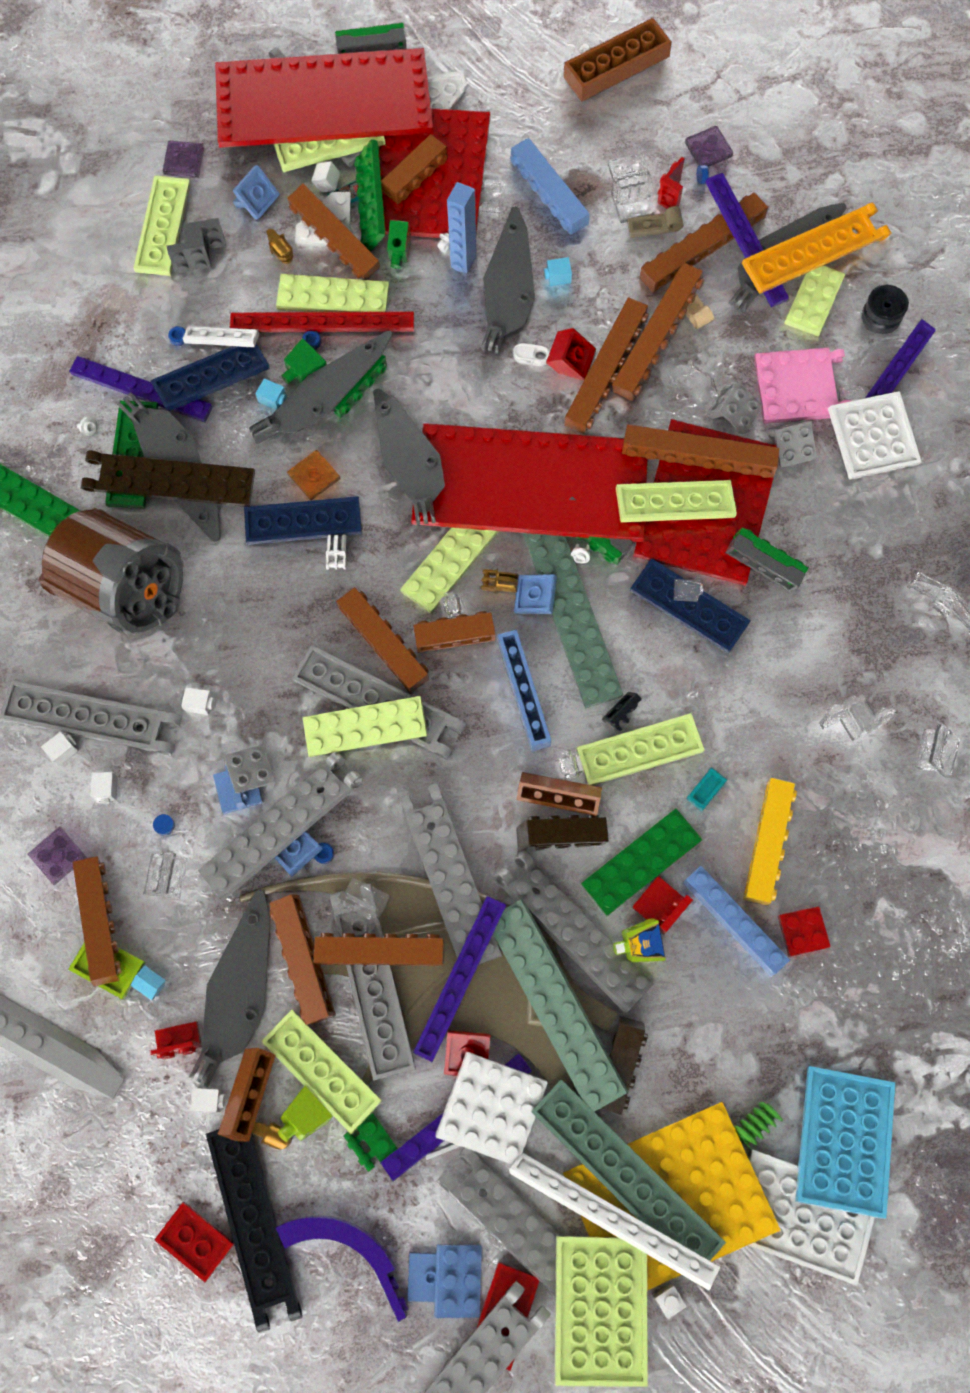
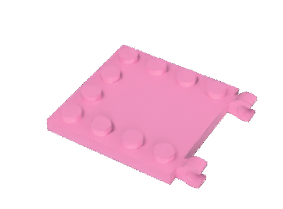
M829 348L755 353L754 360L760 402L762 404L763 423L829 419L828 408L831 405L852 401V399H846L838 402L832 363L843 362L842 357H845L844 349H837L833 352H830Z

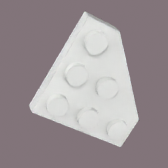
M463 70L427 77L431 108L453 110L467 90Z
M332 192L322 203L350 231L351 193ZM302 221L296 225V246H326L327 243L323 239L319 240L313 233L314 230L311 227H306Z

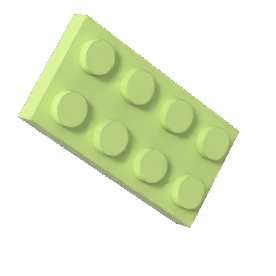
M821 266L806 273L784 324L819 337L845 273L826 266Z

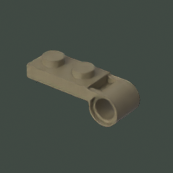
M676 206L666 209L664 214L634 217L627 220L630 238L677 232L684 226L681 210Z

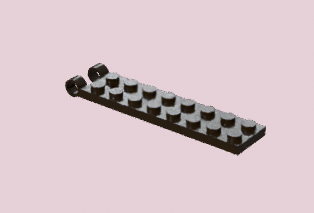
M93 450L86 452L85 461L89 464L101 465L99 480L82 478L80 488L84 491L250 507L255 477L254 468L105 454ZM118 471L123 472L121 477L116 476Z

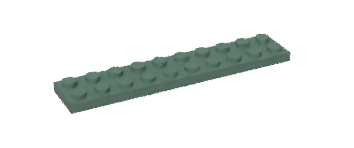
M522 533L537 575L555 574L557 576L552 617L585 709L623 697L622 689L573 556H571L566 537Z
M521 899L507 907L493 934L581 1099L595 1112L627 1094L628 1090L524 900Z
M562 1079L531 1111L639 1221L709 1261L724 1246L726 1242L593 1112Z

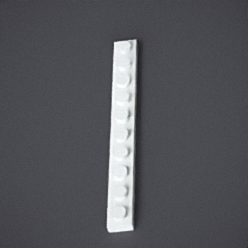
M524 1153L518 1156L510 1169V1174L710 1291L720 1270L719 1266Z

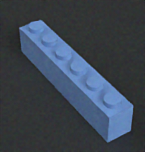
M527 138L511 147V163L513 166H517L522 177L528 180L532 190L540 195L541 201L547 204L552 215L559 219L562 228L572 235L589 225V212L533 142Z
M457 182L447 199L451 267L454 270L467 274L477 257L475 189Z
M517 629L498 634L499 649L531 752L551 747V737Z
M702 866L683 882L690 892L770 977L775 975L790 961Z

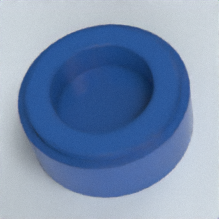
M699 165L697 167L696 178L698 184H706L705 181L709 178V170L706 165Z
M180 326L170 329L168 333L170 342L175 346L185 344L183 336L186 330Z
M307 331L302 336L314 350L320 347L321 338L316 331Z
M161 814L153 821V829L159 835H169L174 830L175 823L169 815Z
M319 843L322 850L314 859L320 864H327L332 861L334 850L328 843Z

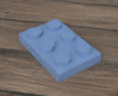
M437 1244L435 1318H480L482 1245Z

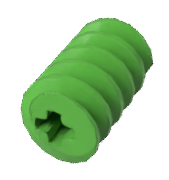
M762 1101L759 1102L760 1109L756 1107L752 1109L754 1116L750 1113L746 1115L748 1122L741 1119V1127L734 1126L739 1139L750 1150V1142L758 1145L755 1139L756 1136L763 1140L762 1131L770 1133L769 1124L777 1127L774 1121L775 1118L781 1122L783 1121L782 1117L770 1104Z

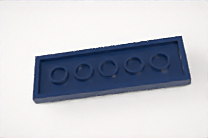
M257 344L255 347L232 346L152 379L151 384L165 409L172 411L270 369Z
M359 496L244 507L247 545L327 538V535H331V537L339 535L340 537L342 535L362 534Z
M652 558L630 588V592L728 654L751 621Z

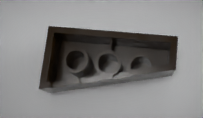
M598 814L597 816L588 815L587 818H580L579 815H570L567 818L561 819L558 815L548 816L547 819H540V816H531L516 828L518 852L526 851L528 847H535L536 851L551 848L552 845H555L556 849L571 847V844L578 848L602 846L609 842L606 817H599Z
M619 1015L617 1022L619 1023V1028L614 1034L612 1053L610 1052L609 1057L629 1091V1088H634L636 1076L633 1073L635 1067L639 1068L642 1055L639 1052L641 1046L645 1047L648 1034L645 1033L643 1022ZM625 1094L600 1109L622 1115L623 1109H628L630 1097Z

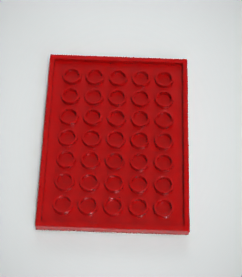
M431 108L433 133L384 136L386 145L380 146L379 151L381 181L430 134L444 144L447 149L445 163L439 165L430 177H427L417 189H414L409 194L406 200L396 204L382 191L385 235H389L390 220L409 222L410 233L414 237L440 238V234H449L447 199L457 182L475 189L477 235L491 112Z
M671 419L668 431L777 448L776 445ZM660 460L653 483L731 480L737 514L735 518L645 521L643 542L636 543L633 557L648 561L652 558L663 565L746 586L751 568L725 552L735 533L741 528L751 530L754 535L759 537L774 478H764L759 475H745L740 472H726L721 469H707L702 466H688L683 463H669Z

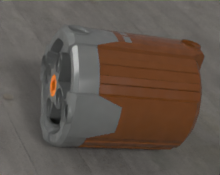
M93 508L92 510L73 513L62 520L52 531L43 550V573L39 577L40 586L50 594L62 598L105 622L116 631L127 635L140 634L153 629L157 625L160 626L175 614L183 584L184 563L180 556V551L171 544L164 543L101 509Z

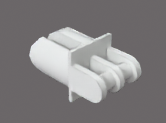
M327 535L326 570H329V568H335V570L343 568V570H346L347 535H342V550H340L339 535H334V550H332V537Z

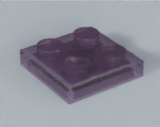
M717 125L685 139V144L698 166L706 165L709 167L733 157V151Z
M168 140L162 170L164 175L199 178L204 153L203 143Z
M60 826L27 854L53 885H56L73 870V861L87 858Z

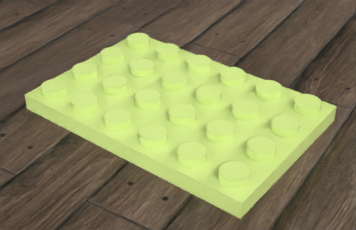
M556 1236V1386L648 1387L647 1254L619 1237Z

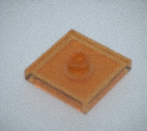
M315 450L287 471L288 476L310 501L341 479L339 474L318 450Z

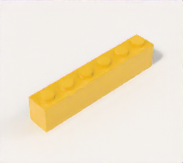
M770 778L767 782L743 900L766 906L771 901H775L777 889H774L775 881H779L781 869H778L779 861H783L785 849H782L783 841H787L789 829H786L787 821H791L793 814L790 806L791 802L795 801L797 790H794L795 783Z

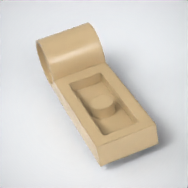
M696 294L692 305L689 304L686 308V316L695 329H699L714 321V316L711 309L707 305L704 306Z

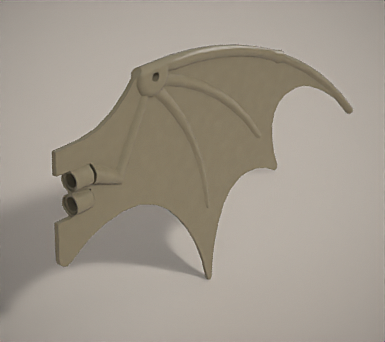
M381 871L376 873L326 874L284 881L239 896L240 902H246L252 899L257 890H262L265 895L288 891H319L329 894L341 892L344 902L351 908L364 904L360 886L371 884L383 935L397 934V938H405L406 934H418V938H427V934L440 935V938L445 940L444 966L391 965L411 1050L415 1049L457 960L428 878ZM478 892L483 904L487 895ZM502 902V903L506 904L505 909H506L507 907L511 906V905H509V904H507V903H505V902ZM363 924L356 926L358 932L364 929ZM538 925L591 1024H595L608 1032L617 1012L595 1000L575 984L563 965L555 941ZM498 944L502 956L478 965L448 1030L491 1034V1037H495L513 1046L528 1058L548 1082L551 1090L562 1079L576 1092L575 1085ZM325 965L322 968L325 975L349 977L346 965ZM368 1065L362 1078L366 1085L373 1080L370 1065Z

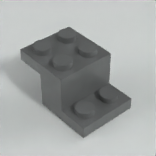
M219 218L182 224L185 243L167 246V252L175 273H185L191 270H203L211 267L209 249L226 246Z

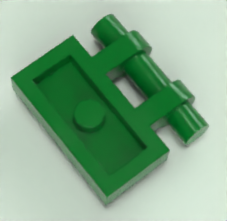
M374 1113L370 1114L357 1128L360 1133L358 1136L354 1137L349 1132L343 1135L347 1141L346 1145L348 1148L354 1151L359 1158V1164L364 1166L368 1172L375 1168L371 1161L374 1156L382 1162L398 1149ZM363 1140L366 1141L371 1149L367 1154L359 1144Z

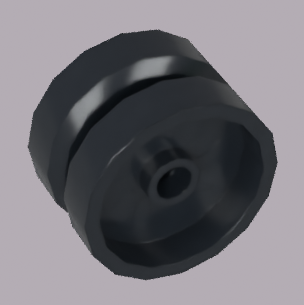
M885 284L874 288L862 309L861 317L864 325L869 330L879 334L895 331L908 310L909 301L907 295L902 289L894 285Z

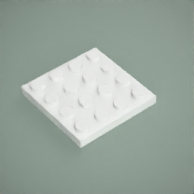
M900 391L831 405L828 408L849 480L915 466L922 462Z
M466 1051L435 1136L436 1138L513 1165L518 1156L522 1155L536 1117L531 1111L542 1100L548 1082Z

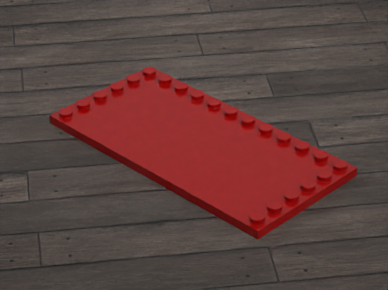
M424 48L215 62L219 148L433 133Z
M423 423L422 433L440 455L445 483L444 489L433 502L436 522L432 523L430 511H428V524H425L426 526L581 538L602 537L643 542L645 521H620L616 486L617 484L647 483L648 459L622 454L624 438ZM413 505L411 524L417 525ZM419 512L420 525H424L423 513Z

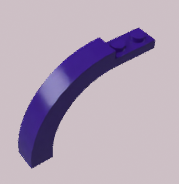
M329 1216L302 1217L276 1227L284 1248L306 1240L326 1239L340 1242L356 1250L368 1261L375 1271L397 1321L400 1322L407 1317L408 1304L405 1298H400L397 1292L399 1285L395 1276L390 1277L389 1274L396 1269V1266L385 1248L366 1230L347 1220Z

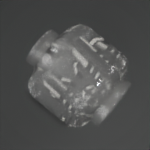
M456 591L446 592L445 596L439 601L441 614L448 619L456 618V616L465 614L467 611L463 595L456 593Z
M571 750L560 752V756L554 761L558 776L567 781L579 778L583 772L579 754L571 753Z

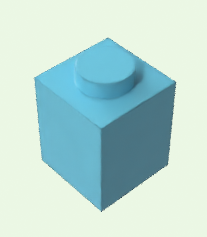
M569 257L547 260V268H544L545 280L548 279L549 286L571 283L572 271Z
M265 378L255 393L258 403L275 410L287 399L283 386Z

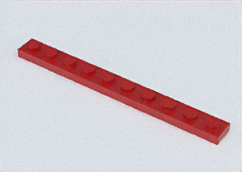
M230 312V328L253 329L259 332H414V312Z

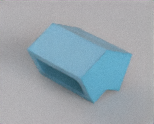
M144 966L136 974L130 986L150 1000H153L164 988L166 980Z

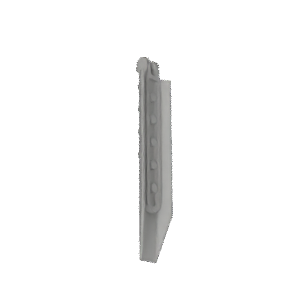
M0 994L1 1047L75 1089L114 1099L125 1079L96 1048Z

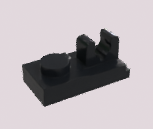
M627 692L601 720L609 723L615 730L621 731L622 728L619 726V721L622 720L628 724L630 720L626 714L634 711L642 698L637 693Z

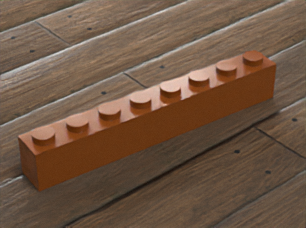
M755 192L749 196H744L739 202L751 227L765 218L768 206ZM716 215L712 221L702 224L697 231L689 233L682 241L674 243L670 249L659 253L655 259L643 264L640 279L652 293L671 282L683 262L694 266L734 239L723 215Z
M684 262L682 263L612 384L613 393L631 401L640 395L643 389L642 384L650 378L653 365L656 366L661 357L660 353L668 347L671 334L674 335L676 333L678 322L680 319H684L687 313L686 308L689 304L692 305L697 289L700 290L704 284L702 270Z
M630 297L627 298L565 416L564 426L584 435L587 429L592 428L595 421L593 418L595 413L599 414L603 405L601 402L603 398L607 399L611 390L609 386L617 377L618 369L624 365L626 354L631 353L634 346L632 342L634 338L638 339L642 330L640 328L641 325L646 324L648 320V305Z
M627 424L622 454L631 457L639 456L650 460H664L669 463L676 462L688 466L695 465L707 469L714 468L726 472L733 471L745 475L752 474L764 478H774L778 467L780 448Z

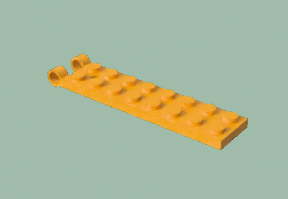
M871 202L866 206L745 258L742 261V265L759 294L874 242L883 241L892 232L887 225L875 229L869 218L876 214L878 209L874 202Z

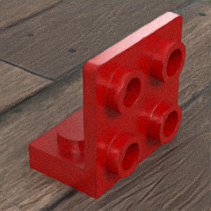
M684 157L674 161L670 171L667 174L664 173L659 181L660 188L657 192V203L666 209L674 206L679 207L683 186L679 182L682 176Z
M657 877L632 908L646 920H658L660 932L664 935L693 899L688 895L683 897L662 878Z
M195 1021L154 1030L157 1049L150 1050V1055L164 1060L174 1058L175 1053L178 1052L183 1055L196 1053V1049L202 1047L198 1022Z

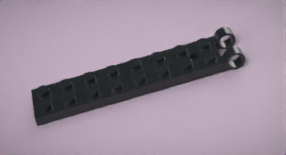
M218 1129L206 1133V1138L257 1332L261 1333L270 1329V1322L265 1308L285 1302L291 1322L302 1318V1310L297 1299L284 1247L276 1230L278 1225L253 1133L249 1141H234L218 1135ZM267 1277L273 1279V1284L271 1286H267L265 1284V1279Z

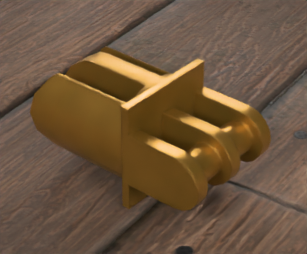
M268 229L266 234L271 254L274 253L282 263H291L294 257L293 249L285 240L284 234L279 236L274 229Z
M498 568L497 570H483L484 577L481 580L483 582L481 590L492 591L495 594L496 591L517 593L518 573L499 572Z
M262 1122L254 1124L252 1132L263 1137L262 1144L281 1150L287 1148L292 1142V1137L287 1142L281 1139L278 1131L282 1126L275 1124V1122H270L269 1126Z

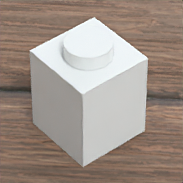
M332 161L317 163L311 181L321 193L335 191L341 173Z
M186 687L181 706L185 712L209 715L210 709L212 710L214 707L215 699L210 691Z
M61 731L41 746L49 758L58 766L78 752L74 746L76 744L75 740L69 734L65 736Z
M113 772L92 773L90 797L100 804H108L110 801L116 800L118 777Z
M193 1088L190 1111L221 1112V1108H224L225 1094H222L223 1090Z
M669 1283L653 1294L654 1299L667 1319H670L687 1307L672 1283Z

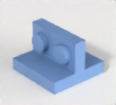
M258 165L254 166L232 190L237 197L233 204L237 208H246L254 219H259L280 195Z
M226 765V771L213 775L223 814L263 803L259 787L238 794L235 793Z

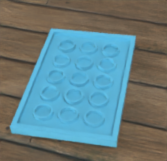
M807 1067L795 1202L887 1219L895 1082L818 1067Z

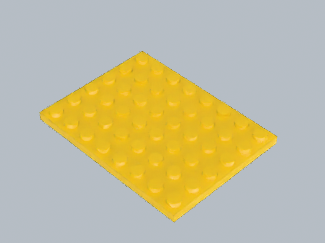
M719 1102L627 1143L726 1242L710 1262L781 1231L723 1102ZM583 1164L563 1172L565 1178L636 1218ZM581 1216L589 1237H617ZM647 1254V1290L682 1275Z

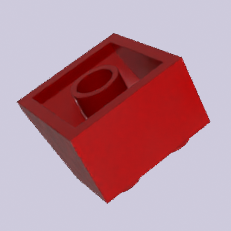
M574 328L557 331L546 363L559 374L584 381L594 358L596 348Z

